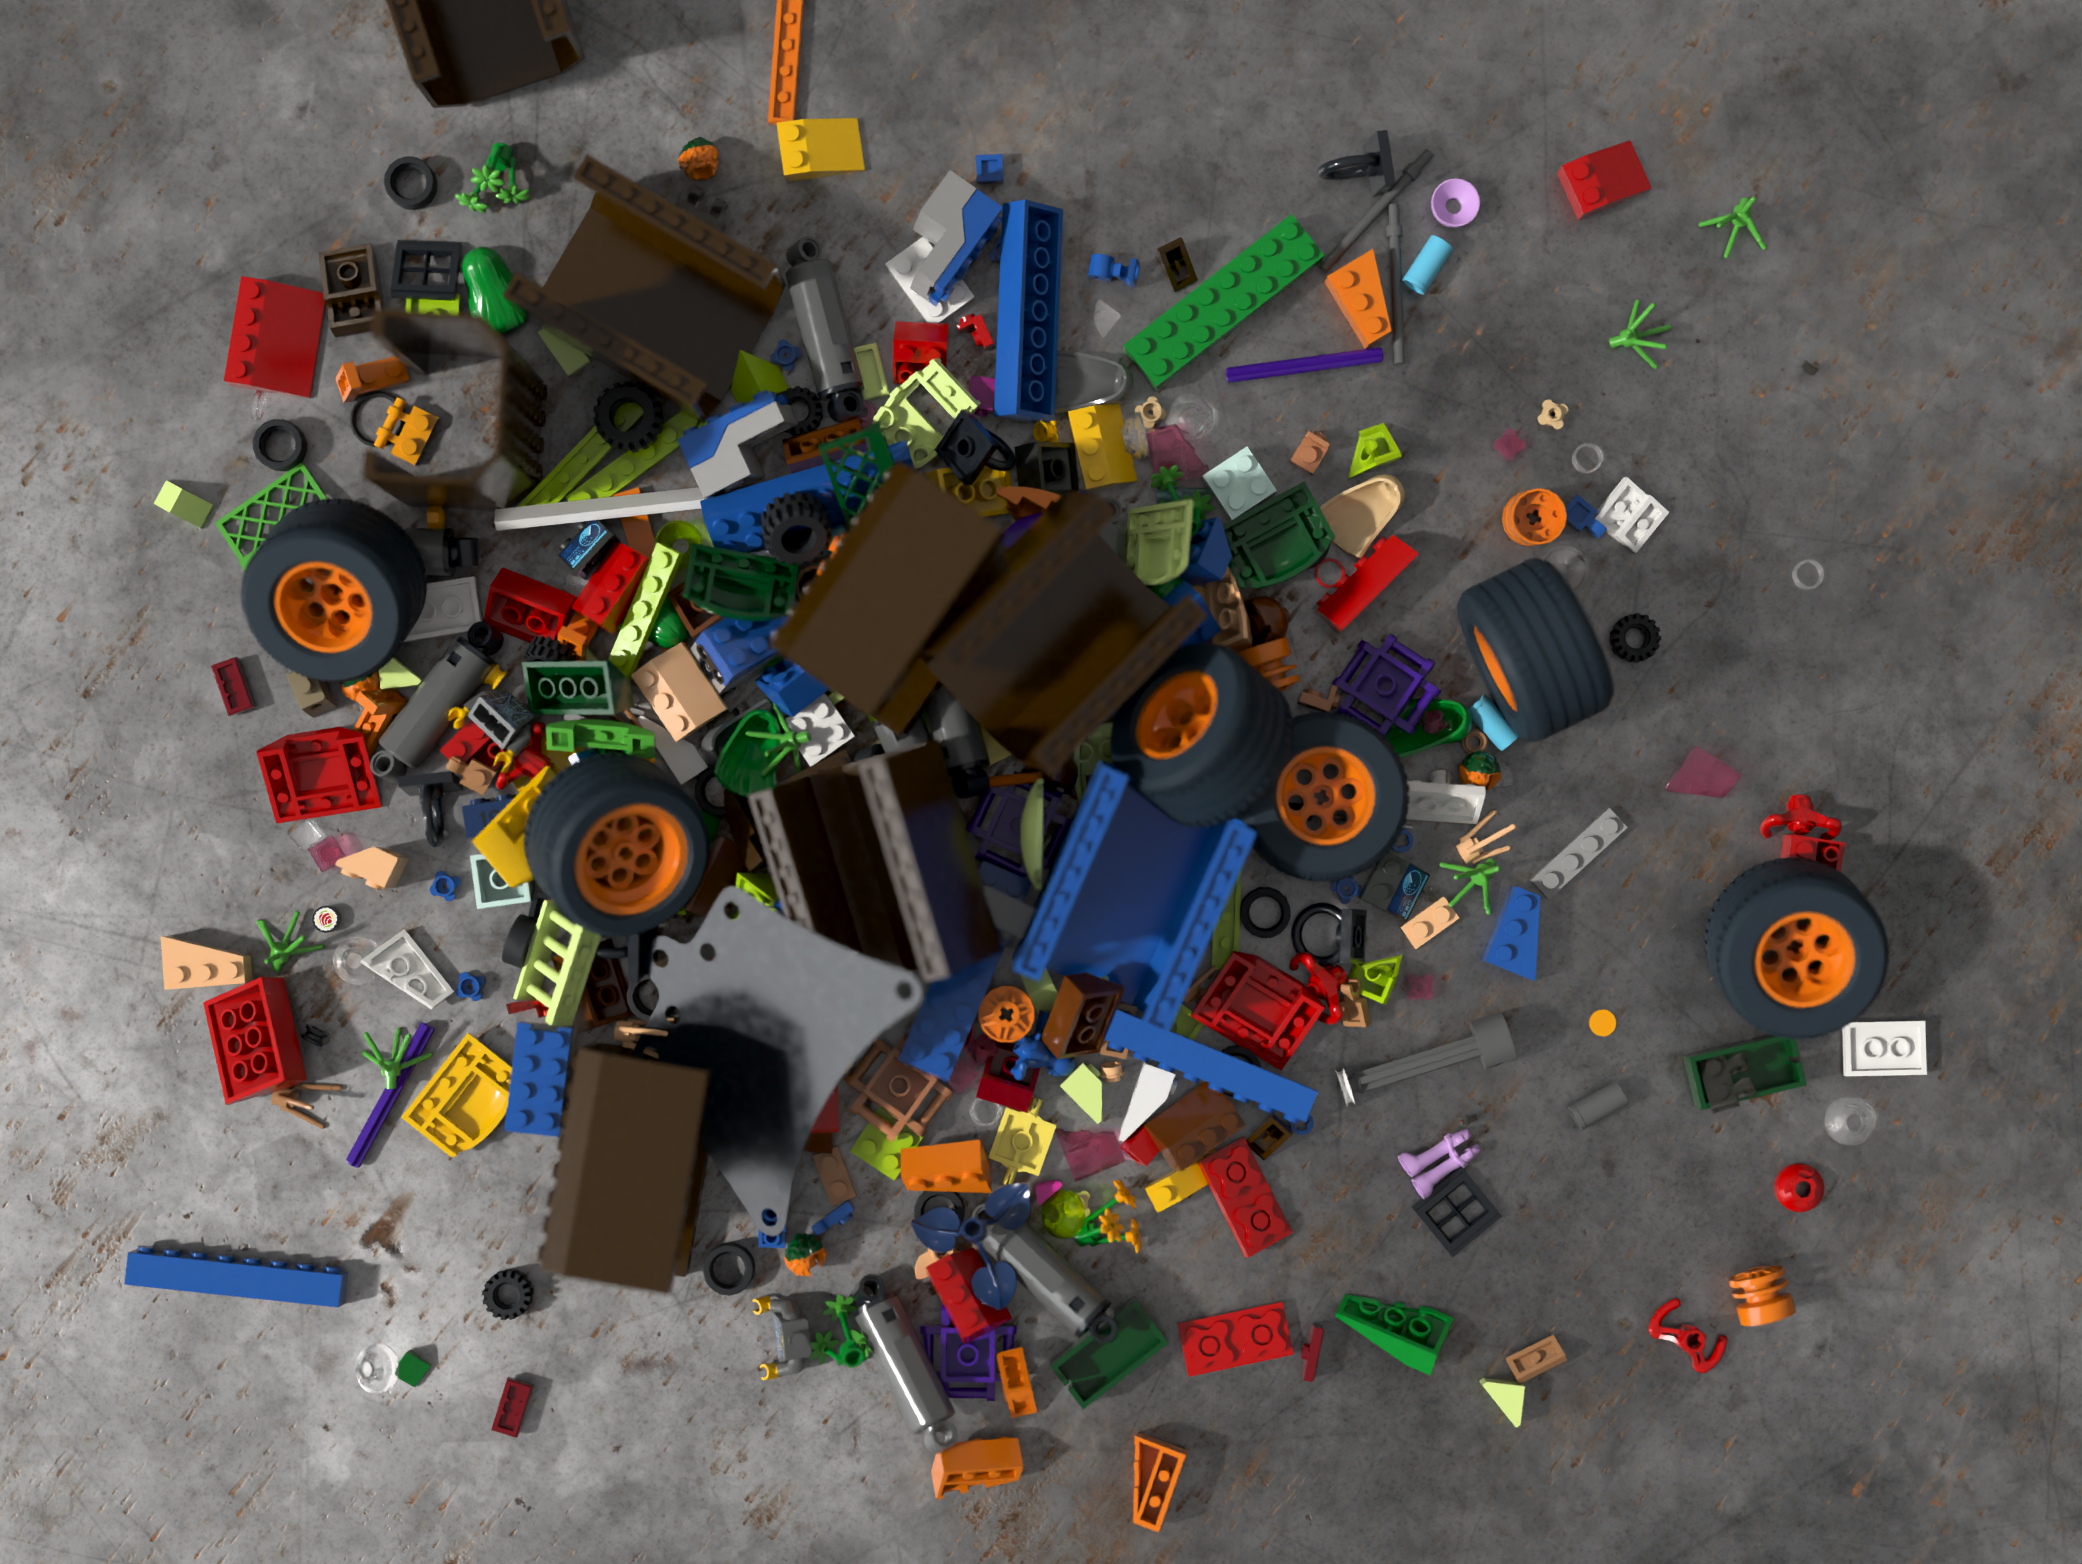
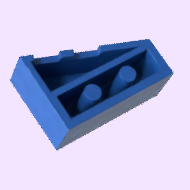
M1517 886L1510 887L1481 959L1482 961L1526 979L1536 981L1541 896Z

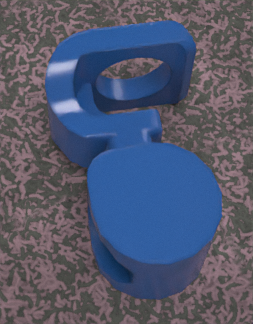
M1092 254L1088 277L1110 282L1113 277H1117V279L1125 281L1130 287H1136L1140 262L1138 259L1132 258L1129 266H1123L1122 263H1115V259L1112 256Z

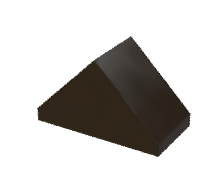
M1182 237L1157 248L1156 258L1174 292L1198 281Z
M1269 1113L1246 1141L1250 1149L1262 1160H1265L1289 1139L1294 1132L1274 1113Z

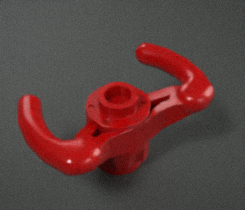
M537 722L534 724L530 745L526 749L524 748L517 757L514 756L513 761L516 762L515 769L509 773L501 772L496 781V787L499 790L506 789L512 781L524 776H528L533 780L545 766H549L550 769L553 768L554 764L550 762L551 759L541 752V739L546 731L545 723Z
M1802 794L1793 795L1789 798V802L1786 803V813L1772 814L1765 818L1760 825V832L1766 839L1772 836L1770 828L1780 825H1787L1788 829L1796 835H1806L1814 826L1830 829L1821 835V839L1825 840L1835 839L1842 830L1841 820L1832 817L1828 818L1815 812L1811 798Z
M1296 953L1291 958L1289 968L1295 971L1299 968L1301 962L1305 965L1312 975L1309 978L1308 989L1319 999H1325L1331 1015L1322 1012L1318 1020L1327 1025H1334L1340 1022L1344 1013L1339 1004L1338 991L1341 990V984L1348 982L1346 972L1337 964L1326 968L1321 967L1310 953Z
M1674 1298L1664 1303L1651 1318L1648 1327L1650 1335L1655 1339L1671 1340L1691 1356L1692 1366L1695 1371L1707 1373L1720 1362L1726 1351L1727 1336L1720 1335L1718 1337L1713 1354L1709 1359H1705L1703 1349L1705 1348L1706 1335L1697 1326L1689 1323L1682 1324L1678 1328L1662 1327L1661 1321L1672 1310L1680 1307L1681 1301L1678 1298Z

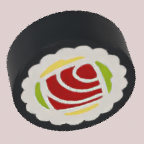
M322 906L314 912L312 922L314 927L320 932H333L341 923V915L332 906Z

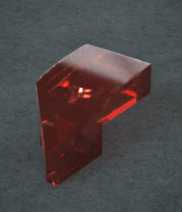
M538 1000L506 1004L508 1014L536 1008L538 1018L547 1016L549 1009Z

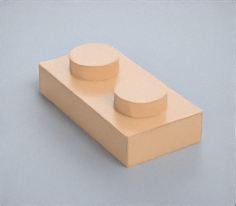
M1442 896L1400 926V929L1412 946L1417 949L1458 920L1459 917L1453 908L1449 907L1446 898Z

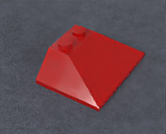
M334 727L289 734L256 752L276 824L382 807L376 779L370 768L371 760L365 737L362 733L344 727Z
M1233 951L1190 1016L1237 1045L1249 1049L1257 1057L1282 1071L1325 1009V1006L1301 981L1258 955Z

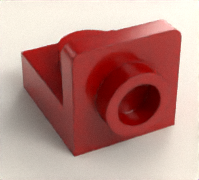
M973 313L960 319L961 323L957 325L960 334L975 328V331L971 332L977 347L982 345L985 352L995 348L981 314L975 316Z

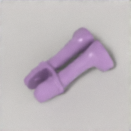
M1468 1129L1460 1130L1453 1134L1448 1133L1441 1142L1421 1154L1413 1155L1404 1152L1398 1156L1403 1169L1410 1177H1413L1447 1153L1449 1154V1159L1430 1171L1411 1179L1413 1186L1423 1199L1432 1194L1434 1185L1440 1179L1459 1167L1467 1166L1468 1162L1481 1151L1478 1144H1475L1460 1153L1457 1152L1455 1147L1472 1136Z

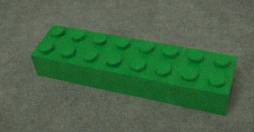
M1290 214L1123 345V351L1156 392L1320 264L1325 255L1296 218Z

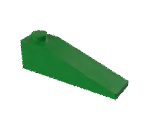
M1345 1294L1335 1315L1403 1364L1430 1376L1454 1321L1453 1317L1430 1307L1420 1306L1419 1309L1404 1307V1303L1395 1302V1305L1380 1303L1378 1299Z

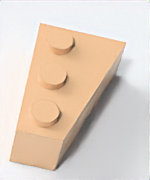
M161 936L164 990L240 984L253 981L251 955L173 936Z

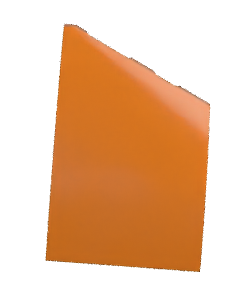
M1012 486L999 487L996 492L998 497L1007 501L1005 507L1016 521L1031 514L1045 512L1061 496L1041 489Z

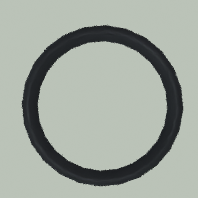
M370 392L362 396L354 404L351 411L350 424L354 435L362 443L371 447H376L374 446L375 442L366 439L358 431L356 413L361 404L370 398L383 397L394 403L396 398L386 392ZM400 420V426L395 435H400L405 422ZM387 441L385 446L392 444V442Z

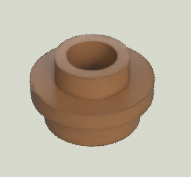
M1471 729L1467 737L1461 740L1464 751L1468 754L1478 750L1485 751L1488 747V737L1480 729ZM1472 737L1478 738L1479 745L1477 747L1471 746L1470 739Z

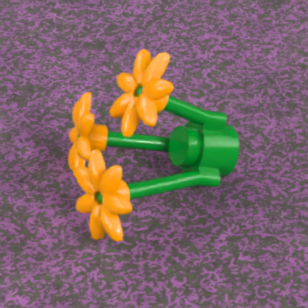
M1121 1180L1113 1181L1118 1188L1117 1193L1114 1195L1115 1198L1088 1217L1080 1219L1081 1224L1073 1228V1235L1080 1247L1086 1245L1093 1247L1099 1244L1126 1240L1135 1245V1252L1137 1254L1142 1248V1243L1139 1239L1141 1238V1233L1138 1232V1222L1131 1218L1132 1227H1130V1231L1121 1235L1119 1231H1122L1124 1227L1121 1224H1117L1119 1215L1117 1213L1112 1215L1110 1208L1118 1202L1121 1204L1124 1201L1126 1205L1130 1204L1133 1209H1136V1200L1129 1194V1188L1125 1187ZM1099 1216L1102 1221L1101 1227L1096 1222L1092 1223L1091 1221ZM1101 1233H1108V1237L1099 1238Z

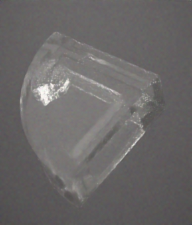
M1099 299L1095 307L1094 321L1097 330L1105 338L1121 315Z

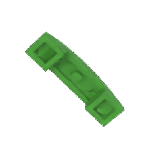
M595 719L568 720L547 724L546 726L547 750L574 752L575 747L580 746L627 750V754L641 758H655V733L639 726Z

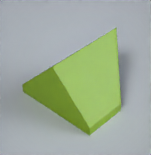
M739 351L731 391L737 403L744 402L747 404L754 400V395L764 390L775 392L777 396L782 391L783 393L787 391L789 386L777 365L745 351Z
M1384 422L1359 431L1360 436L1348 479L1395 463L1401 458V452Z
M737 873L735 887L744 890L764 905L773 906L779 899L772 874Z
M1402 955L1354 964L1348 979L1359 978L1361 982L1360 995L1386 1005L1397 980Z

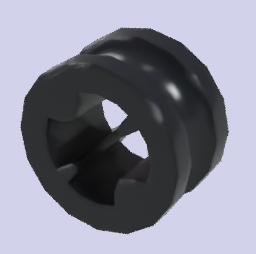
M307 1024L305 1027L307 1031L301 1034V1038L316 1046L323 1047V1039L327 1038L329 1034L318 1027Z

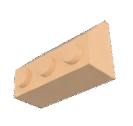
M684 642L650 660L631 675L675 742L690 737L728 709Z

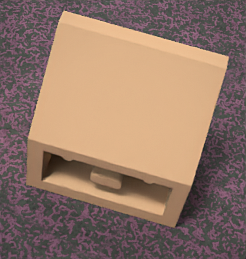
M371 847L337 860L335 865L341 867V873L354 879L356 877L362 879L363 877L367 879L366 885L377 890H386L387 888H396L409 858L385 847Z

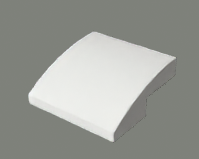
M1624 477L1598 508L1597 513L1593 517L1607 528L1606 532L1633 553H1637L1668 515L1669 511L1651 495L1645 494L1629 478Z

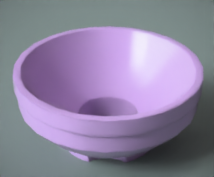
M1457 178L1442 182L1435 189L1431 199V209L1434 217L1442 225L1451 228L1462 227L1470 223L1476 217L1480 206V198L1474 186L1463 179ZM1451 199L1459 201L1461 205L1460 212L1456 214L1449 213L1446 209V202Z

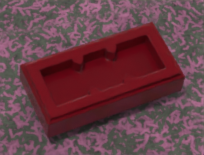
M238 657L211 665L228 716L256 708Z
M1312 1323L1308 1343H1303L1301 1359L1305 1360L1301 1377L1304 1381L1313 1382L1315 1379L1324 1335L1323 1327L1318 1324Z
M511 1377L507 1378L492 1425V1431L515 1438L519 1436L534 1384Z

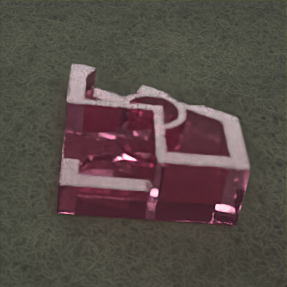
M1176 424L1150 428L1146 432L1154 474H1161L1160 468L1162 466L1169 470L1170 467L1177 465V471L1183 473L1182 477L1175 479L1179 481L1204 475L1210 471L1208 465H1204L1195 454L1196 450L1191 443L1185 441L1183 433Z
M1694 746L1681 768L1677 769L1665 790L1668 792L1724 798L1739 780L1741 774L1698 746Z
M1063 1129L1055 1130L1075 1182L1125 1162L1124 1154L1114 1132L1101 1131L1100 1133H1093L1090 1130H1080V1132L1063 1131Z

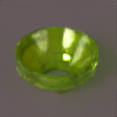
M674 520L666 523L660 528L655 538V546L657 542H660L673 548V544L677 539L682 538L688 541V550L683 553L684 555L678 569L688 567L692 543L703 545L700 531L693 524L683 520Z
M1057 1190L1043 1202L1041 1219L1045 1230L1051 1236L1060 1239L1072 1238L1080 1232L1085 1220V1209L1082 1200L1075 1192L1071 1190ZM1053 1207H1056L1059 1211V1218L1056 1222H1053L1050 1218V1211Z

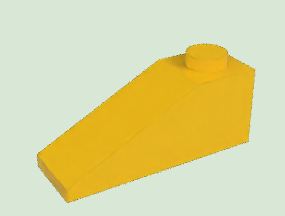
M1215 1149L1211 1150V1151L1208 1152L1206 1155H1204L1203 1157H1201L1199 1160H1201L1202 1158H1204V1157H1206V1156L1212 1154V1153L1215 1152L1216 1150H1215ZM1196 1161L1185 1170H1173L1144 1187L1157 1213L1195 1193L1208 1185Z

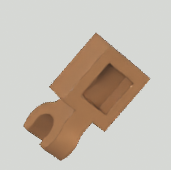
M455 756L450 758L445 767L456 774L462 775L463 777L459 783L481 795L485 794L497 770L475 758L471 760L470 764H467Z
M1349 978V984H1341V992L1344 998L1339 1001V1004L1344 1013L1342 1017L1343 1025L1367 1027L1372 1022L1366 998H1359L1361 982L1359 978Z

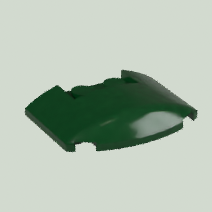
M1305 481L1223 525L1232 555L1228 567L1237 584L1242 589H1246V587H1269L1299 575L1318 561L1327 550L1330 542H1333L1335 539L1333 531Z
M692 543L683 596L698 607L724 618L751 622L775 620L786 617L788 611L793 606L799 565L797 563L787 565L785 560L779 562L776 558Z

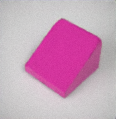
M1056 1179L1035 1184L1038 1206L1062 1187V1180Z

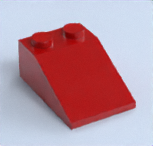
M1631 140L1582 156L1562 165L1557 172L1578 221L1652 189Z

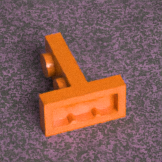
M395 356L357 366L354 365L353 361L344 363L335 378L343 403L354 401L359 394L407 383L410 380L405 364Z
M576 612L567 627L562 626L559 631V644L568 646L566 649L573 651V654L576 655V660H586V651L600 626Z
M397 690L359 691L355 699L364 707V710L353 731L364 734L369 757L373 755L379 739L384 734L393 715L398 714L408 702Z
M1023 1347L996 1353L1011 1419L1037 1413Z

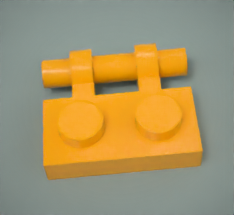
M397 397L393 406H389L386 412L388 416L382 428L379 427L376 432L378 437L374 446L384 449L387 441L395 444L391 451L392 455L416 465L439 418L416 406L413 407L410 415L402 412L407 402ZM398 419L405 422L399 436L392 433Z

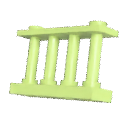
M544 900L513 998L515 1000H538L549 1008L545 1022L551 1026H572L601 935L579 927L564 916L563 912L552 900ZM560 927L573 934L568 948L556 940ZM553 951L565 959L561 972H558L549 965ZM545 976L557 984L553 997L541 989Z

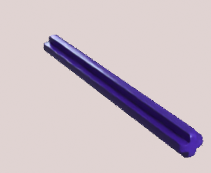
M1377 347L1228 367L1226 369L1227 382L1231 383L1380 363L1383 361L1382 348Z
M424 1022L420 1023L404 1052L401 1063L422 1055L435 1031L431 1025ZM416 1064L401 1070V1075L396 1076L395 1089H384L346 1158V1162L349 1165L359 1168L363 1163Z

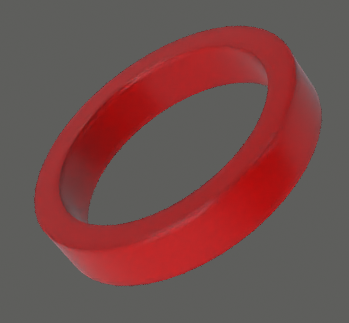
M1327 558L1316 566L1315 578L1322 587L1335 588L1337 587L1335 584L1327 585L1319 579V567L1325 562H1334L1341 569V578L1345 575V570L1338 560Z

